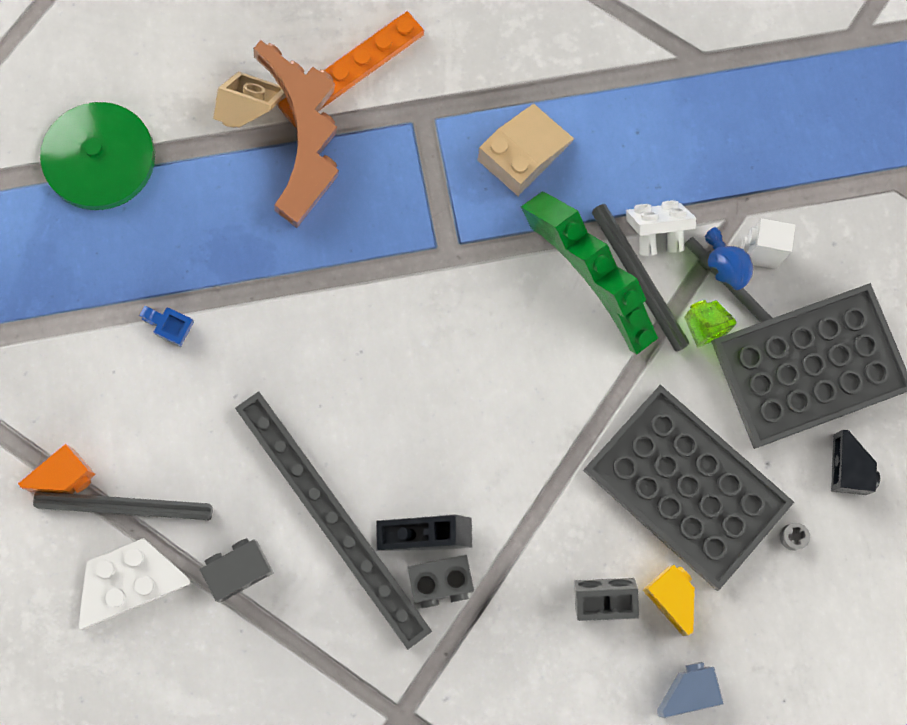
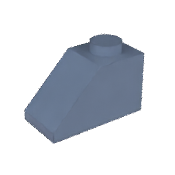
M703 662L686 665L687 671L677 674L658 707V717L666 718L724 704L714 667H705Z

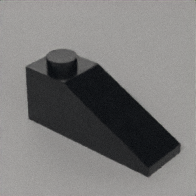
M455 514L376 521L377 551L472 548V518Z

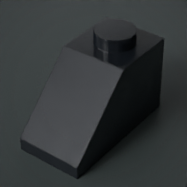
M841 430L834 434L831 492L868 495L876 492L880 484L877 462L849 430Z

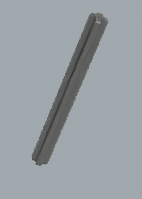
M605 204L597 206L592 211L594 218L626 271L638 279L646 297L645 302L676 352L686 348L689 345V340L610 210Z
M36 492L33 500V506L39 509L210 520L213 512V507L209 503Z

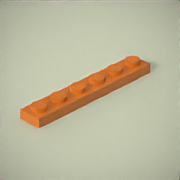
M408 11L324 70L333 78L335 88L334 93L322 108L424 36V29ZM285 97L278 103V107L296 128L292 109Z

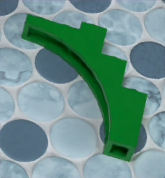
M544 191L521 206L531 229L552 244L591 287L612 317L631 352L637 355L658 339L643 304L646 301V297L638 279L616 265L607 243L588 233L578 210Z

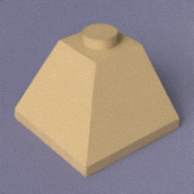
M238 71L218 88L213 119L221 121L227 127H241L272 110L285 97V94L278 84Z

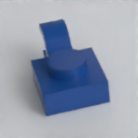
M144 306L139 315L143 321L156 326L154 330L155 335L180 347L194 323L192 318L168 307L161 314Z

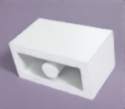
M761 218L755 227L750 228L748 236L743 237L740 248L750 255L753 265L777 269L792 252L795 224Z

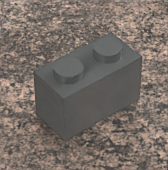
M245 538L232 545L233 551L222 556L221 553H218L204 561L206 566L199 570L216 602L221 603L274 574L256 540L249 541L248 538Z

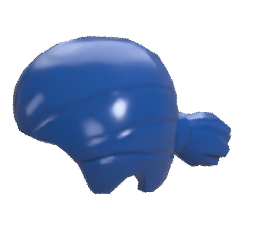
M716 227L711 228L705 235L706 242L713 246L714 249L709 255L708 266L718 270V273L715 275L716 280L728 283L734 290H741L746 287L753 275L751 257L740 247L726 246L720 230Z

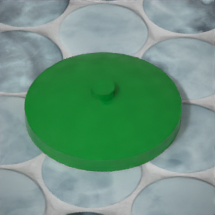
M91 102L68 110L50 126L42 142L40 162L46 181L64 201L82 209L106 210L130 201L145 187L153 172L155 148L147 127L132 111L114 103Z

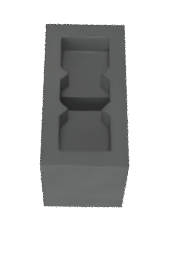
M467 555L407 567L414 604L420 603L421 608L439 605L438 599L450 597L451 602L469 599L468 593L474 592ZM453 571L460 572L464 576V584L459 588H453L447 582V576ZM424 577L431 578L435 583L434 591L430 594L421 593L417 587L420 579Z
M634 578L574 580L577 621L639 619L638 587Z

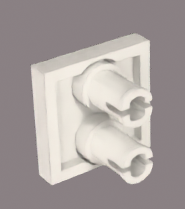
M664 201L662 205L652 207L650 204L635 205L634 209L626 210V221L639 234V255L649 256V252L651 255L657 254L656 234L659 233L667 234L666 250L668 252H676V248H678L679 252L684 251L683 230L696 229V217L678 201Z

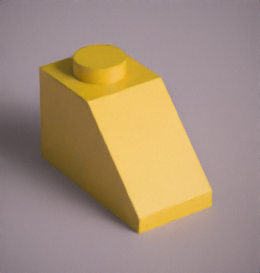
M671 565L643 589V592L682 636H689L693 632L695 588L690 583L692 580L691 576L681 566L677 568L675 565Z

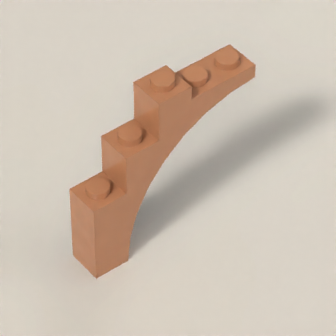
M260 40L254 47V58L271 73L282 88L292 109L297 129L295 165L285 190L274 205V211L297 228L338 177L339 170L336 168L337 164L326 155L320 156V153L336 135L337 126L334 125V119L325 112L320 114L318 112L334 93L335 83L330 74L322 69L318 71L313 66L307 74H304V69L295 61L291 60L289 62L282 57L281 51L271 43L267 45Z

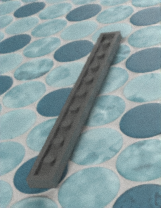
M258 391L235 407L407 650L432 632L430 627L261 393Z

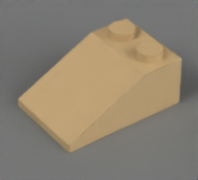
M533 103L498 128L479 147L478 161L519 196L573 142L574 138Z

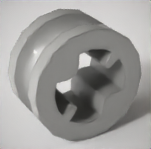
M792 523L786 525L781 530L780 541L789 550H799L808 545L810 533L803 524ZM793 529H796V534H801V539L797 540V545L793 544L794 540L790 541L788 534L793 533Z

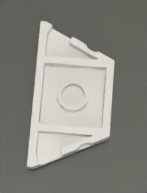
M145 538L86 562L78 624L79 629L84 630L193 584L192 580Z

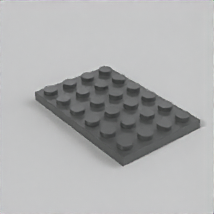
M871 283L711 341L754 449L907 392V369Z
M661 384L583 470L716 591L724 586L794 503L791 498Z

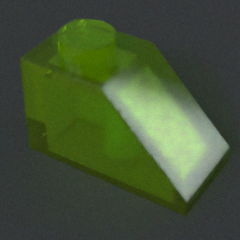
M706 300L698 301L690 306L691 309L684 316L697 348L712 343L711 341L727 335L737 324L735 318L717 300L709 303Z

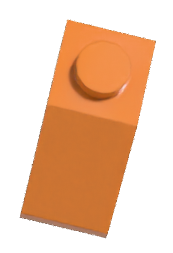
M65 444L21 480L18 485L29 492L73 494L75 491L79 493L87 488L91 483L90 479L96 474L74 448Z

